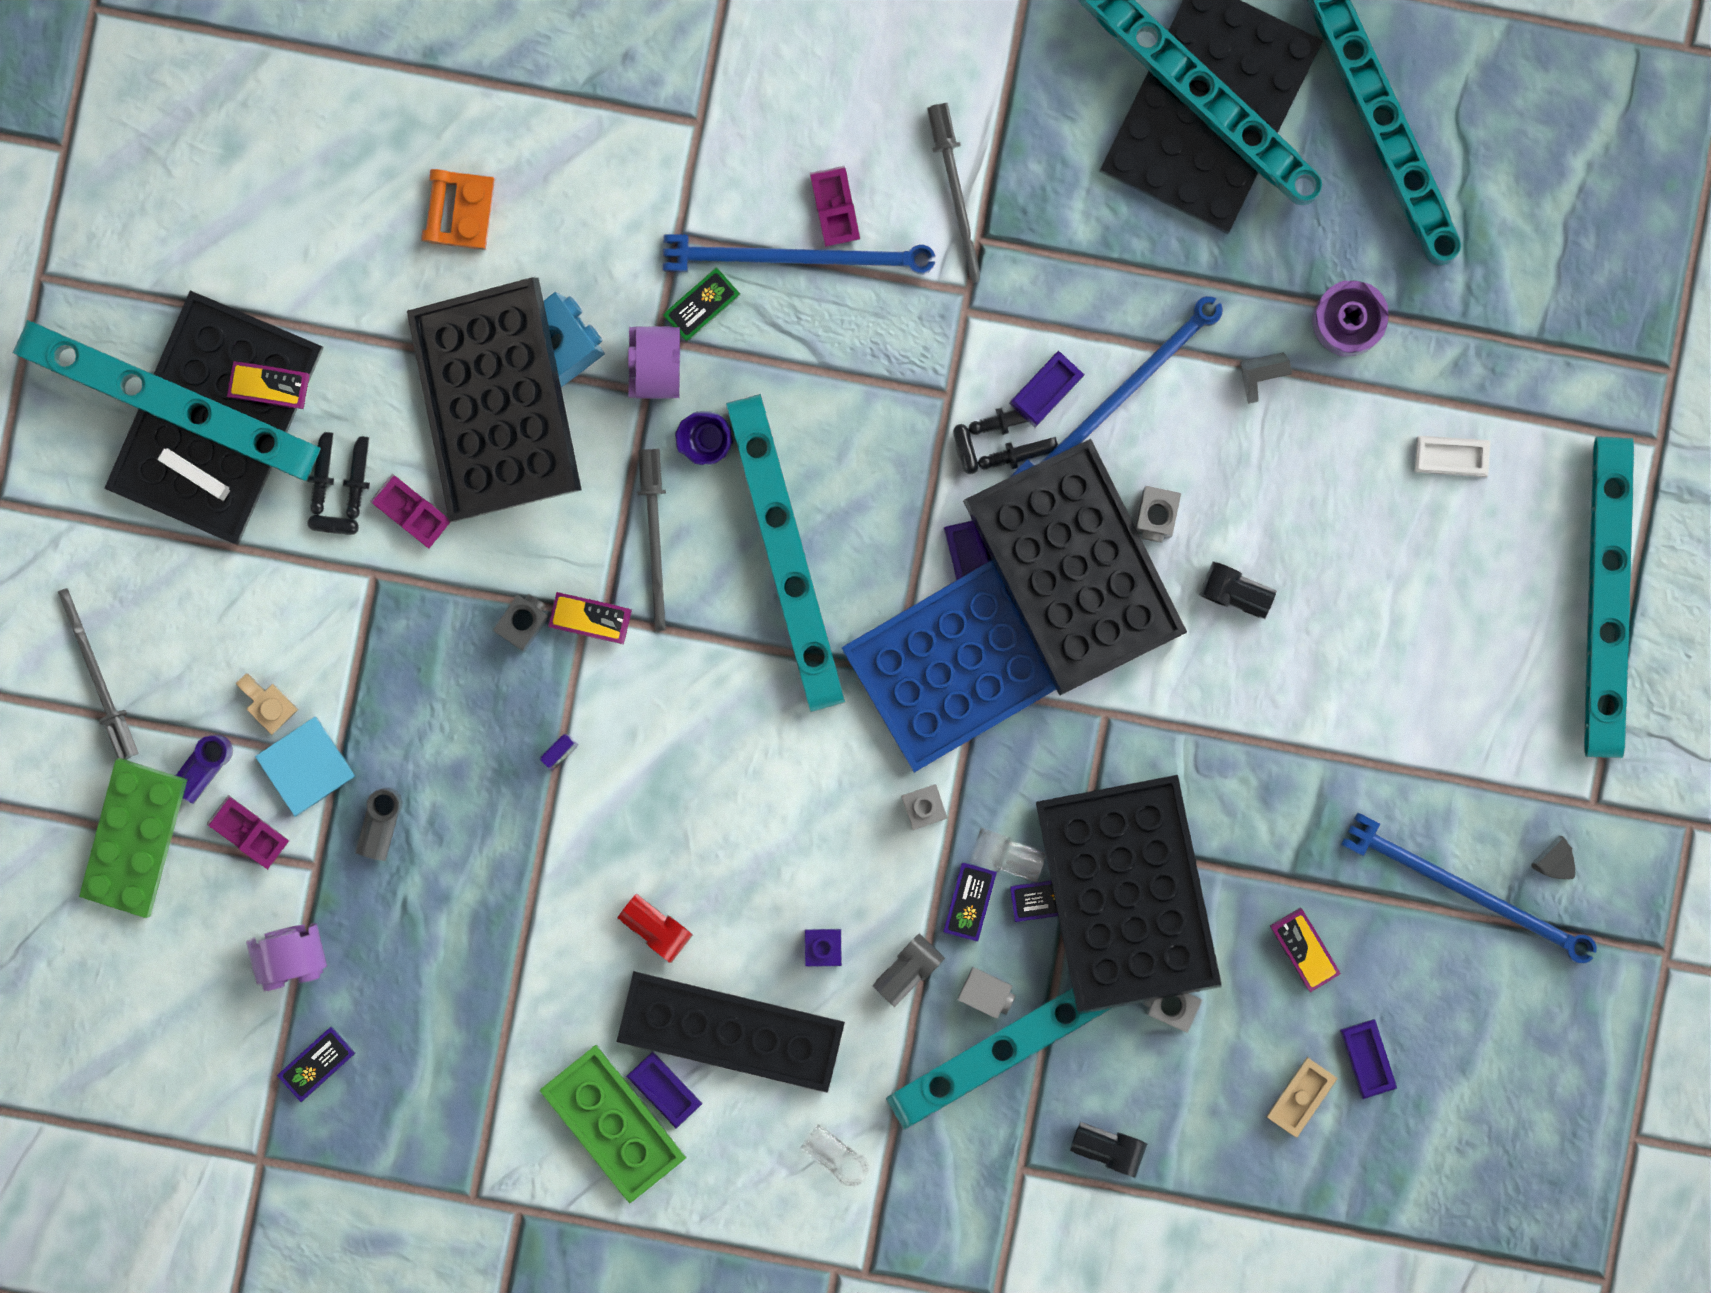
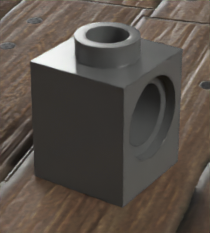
M530 594L525 599L517 595L493 631L523 652H526L549 618L543 612L546 605ZM520 611H529L533 617L531 627L524 631L517 630L513 623L515 615Z

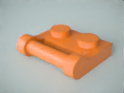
M430 169L429 181L432 182L427 227L422 230L421 241L486 250L495 178ZM446 184L457 185L451 233L440 231Z

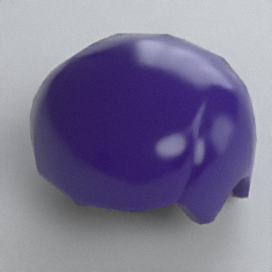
M696 411L680 422L675 432L678 452L697 465L716 464L727 456L733 444L730 425L723 417L712 411Z

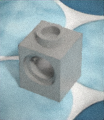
M1145 486L1136 523V530L1143 532L1142 539L1163 542L1164 537L1171 538L1173 536L1181 493ZM1153 506L1162 507L1167 513L1166 522L1162 525L1152 524L1147 515L1149 508Z
M936 784L901 796L912 830L948 818Z
M972 967L957 1000L998 1019L1000 1012L1007 1015L1016 995L1010 993L1012 985Z
M1189 993L1178 995L1180 1009L1172 1016H1167L1162 1012L1161 1002L1163 998L1143 1003V1005L1148 1007L1147 1015L1188 1033L1202 999Z

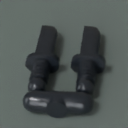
M1002 408L995 409L997 417L993 416L983 420L980 419V421H973L969 424V429L964 424H958L953 430L956 451L961 460L963 470L967 474L976 473L978 465L981 469L987 470L990 467L995 468V466L998 467V465L1002 466L1005 463H1010L1013 470L1019 468L1018 461L1051 453L1058 446L1056 437L1014 448L1012 442L1005 444L1006 451L982 456L977 462L970 433L979 435L982 432H991L1000 428L1002 435L1008 434V427L1028 422L1016 410L1004 413Z
M324 432L318 441V447L321 450L315 462L314 476L309 475L307 482L314 483L310 510L315 514L309 517L307 525L313 531L354 535L359 530L358 522L353 519H356L360 514L361 492H363L361 489H369L370 482H364L369 437L361 436L356 440L353 449L350 480L343 479V486L350 487L348 489L350 492H348L349 496L347 498L349 499H347L348 507L346 509V515L350 519L319 515L324 511L323 503L325 502L324 499H326L324 497L327 491L325 490L327 488L326 485H334V478H329L334 433Z

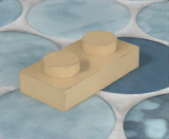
M1306 1057L1266 1117L1297 1138L1338 1078Z

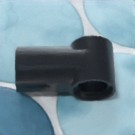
M1213 561L1199 596L1225 607L1230 605L1255 617L1266 619L1277 591L1243 577L1241 572L1229 566Z
M1080 1121L1070 1151L1088 1159L1106 1164L1105 1167L1136 1178L1148 1143L1119 1132L1113 1134Z

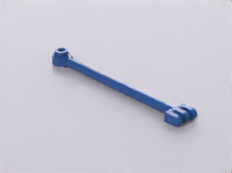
M665 234L663 242L668 244L678 243V248L663 249V257L677 258V263H663L662 271L688 272V261L903 266L909 267L914 273L924 275L934 268L935 261H928L926 266L919 267L915 264V258L923 254L928 257V260H932L936 256L929 246L920 244L914 246L910 251L903 252L689 246V235Z
M1205 296L1198 300L1194 307L1193 316L1041 462L1082 443L1203 326L1214 325L1220 320L1223 313L1221 303L1215 305V314L1213 316H1205L1202 312V307L1205 304L1213 305L1216 298ZM1026 460L1010 477L1034 465L1029 460Z
M1358 812L1354 819L1358 823L1366 825L1365 830L1362 831L1351 825L1347 831L1360 838L1358 844L1346 838L1341 843L1342 846L1361 856L1365 855L1368 847L1388 856L1566 949L1569 958L1576 963H1587L1593 959L1587 953L1582 956H1578L1575 953L1574 946L1578 942H1583L1587 947V951L1597 952V946L1591 937L1567 934L1376 835L1380 823Z

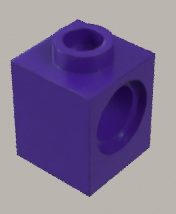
M805 929V966H842L841 929Z

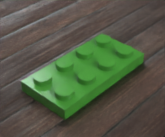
M119 758L115 760L79 897L146 919L151 916L187 779Z
M597 1044L539 1090L629 1204L687 1158Z

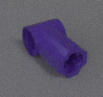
M209 735L197 742L195 750L175 775L187 779L183 799L194 804L222 766L230 761L233 755V747L226 737L222 735ZM211 741L217 742L222 749V755L217 761L210 760L206 754V747Z

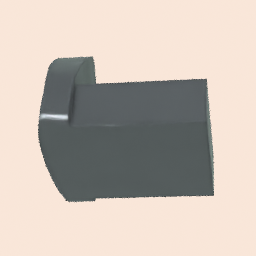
M1284 352L1240 361L1248 404L1259 402L1257 382L1292 374L1290 360Z
M1558 836L1531 863V867L1539 873L1552 878L1574 879L1575 862L1572 853L1573 848L1568 844L1565 837Z

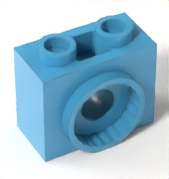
M554 292L544 300V306L551 338L556 334H559L561 337V343L554 350L562 388L605 355V353L599 346L603 340L592 325L586 326L579 317L583 311L571 296L566 298Z

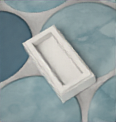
M1417 436L1415 472L1488 477L1490 440Z
M164 449L160 454L159 461L222 501L225 500L230 492L229 487L171 450Z

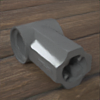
M382 788L374 791L369 796L356 854L386 861L398 815L403 805L401 795L396 790ZM381 794L388 795L393 799L394 809L388 815L380 813L376 808V800Z
M920 933L897 955L898 959L872 985L894 1007L920 980L924 981L945 959Z

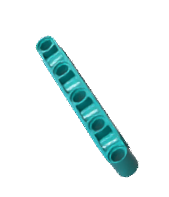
M1078 0L1115 40L1264 179L1277 187L1297 205L1304 206L1315 201L1322 189V180L1319 174L1302 159L1299 153L1139 3L1135 0ZM1140 32H1150L1154 35L1156 43L1152 47H1142L1137 42L1136 36ZM1196 80L1204 82L1208 86V94L1202 97L1193 95L1189 84ZM1245 130L1257 131L1261 137V143L1257 146L1247 145L1242 138V133ZM1302 178L1309 180L1313 184V193L1307 196L1301 195L1295 188V181Z
M1307 0L1330 56L1413 233L1418 238L1426 257L1435 265L1442 266L1450 263L1461 250L1460 237L1453 225L1447 205L1350 0ZM1349 44L1357 46L1361 51V58L1355 61L1349 60L1343 53V47ZM1378 109L1388 111L1391 116V123L1385 126L1376 123L1373 117L1374 111ZM1407 174L1418 176L1421 180V189L1416 191L1409 190L1404 185V176ZM1436 239H1445L1451 244L1452 250L1450 255L1441 256L1435 251L1434 242Z
M29 320L26 321L12 352L39 366L303 481H307L321 450L320 447ZM69 348L74 349L76 358L73 364L66 367L61 366L59 358L62 351ZM134 377L140 378L142 388L139 393L127 395L125 390L127 381ZM198 406H205L208 409V418L202 424H194L191 420L192 411ZM263 435H272L275 441L273 449L268 453H260L257 449V442Z
M761 394L728 402L726 406L810 712L845 703L844 695ZM756 439L764 441L767 445V452L760 458L751 457L747 453L748 444ZM778 508L785 512L787 519L782 526L774 528L767 524L766 515L770 510ZM791 578H799L805 583V592L799 597H791L785 592V584ZM811 647L820 648L825 655L824 662L818 667L808 666L804 661V653Z
M1596 436L1593 445L1584 753L1586 757L1623 758L1625 752L1633 517V438ZM1607 480H1614L1619 484L1621 492L1617 499L1608 497L1604 492V485ZM1607 551L1613 552L1618 558V567L1614 571L1607 570L1602 564V556ZM1604 623L1611 624L1616 630V638L1612 643H1607L1600 637V628ZM1603 695L1609 696L1614 702V709L1608 716L1603 715L1597 706L1599 698Z
M1073 988L897 1090L885 1099L903 1130L1110 1009L1078 1014ZM1068 1004L1075 1009L1076 1017L1071 1023L1062 1024L1056 1020L1055 1010L1060 1005ZM999 1041H1007L1013 1047V1054L1006 1061H999L992 1054L993 1046ZM938 1077L947 1079L951 1085L949 1093L942 1098H937L930 1092L931 1082Z

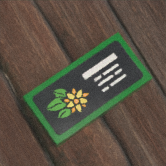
M716 267L669 308L663 316L673 327H680V335L688 342L741 294Z

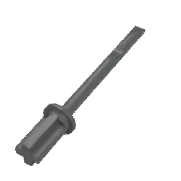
M948 103L935 104L927 107L935 147L932 150L933 152L942 151L958 226L963 238L968 271L972 281L979 282L980 271L971 240L969 221L953 154V149L960 147L961 144L956 142Z
M660 449L638 450L641 491H638L637 495L647 496L655 631H665L657 494H666V490H662Z
M68 588L58 591L59 597L106 714L105 717L99 720V723L104 724L117 759L127 760L139 754L124 717L127 715L126 710L116 712Z

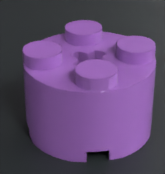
M1352 280L1339 282L1330 287L1315 306L1312 315L1315 335L1327 350L1338 356L1350 357L1363 354L1376 345L1383 337L1388 324V305L1380 291L1371 284ZM1344 311L1348 314L1353 312L1357 314L1356 326L1352 323L1345 324L1343 321L1346 316Z
M629 327V398H679L680 327Z
M311 923L308 927L309 931H306L305 925L302 924L265 933V939L260 940L259 943L256 942L255 937L246 941L256 984H262L263 991L284 987V983L288 979L298 977L299 983L320 978L323 969L327 967V962L317 923Z

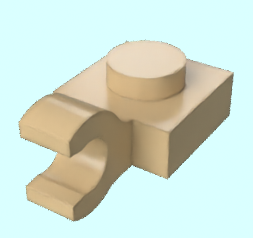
M245 674L236 683L254 701L247 710L271 735L299 710L274 684L264 690L249 674Z

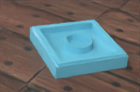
M316 716L255 756L295 817L356 777Z

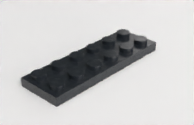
M633 971L616 1042L828 1093L845 1022Z

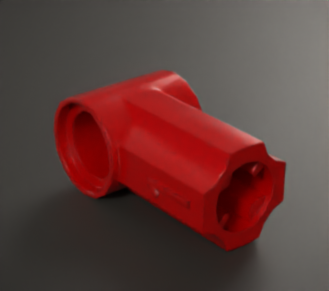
M637 893L617 917L633 932L647 941L646 944L669 963L673 962L693 936L690 931L669 915L665 916Z

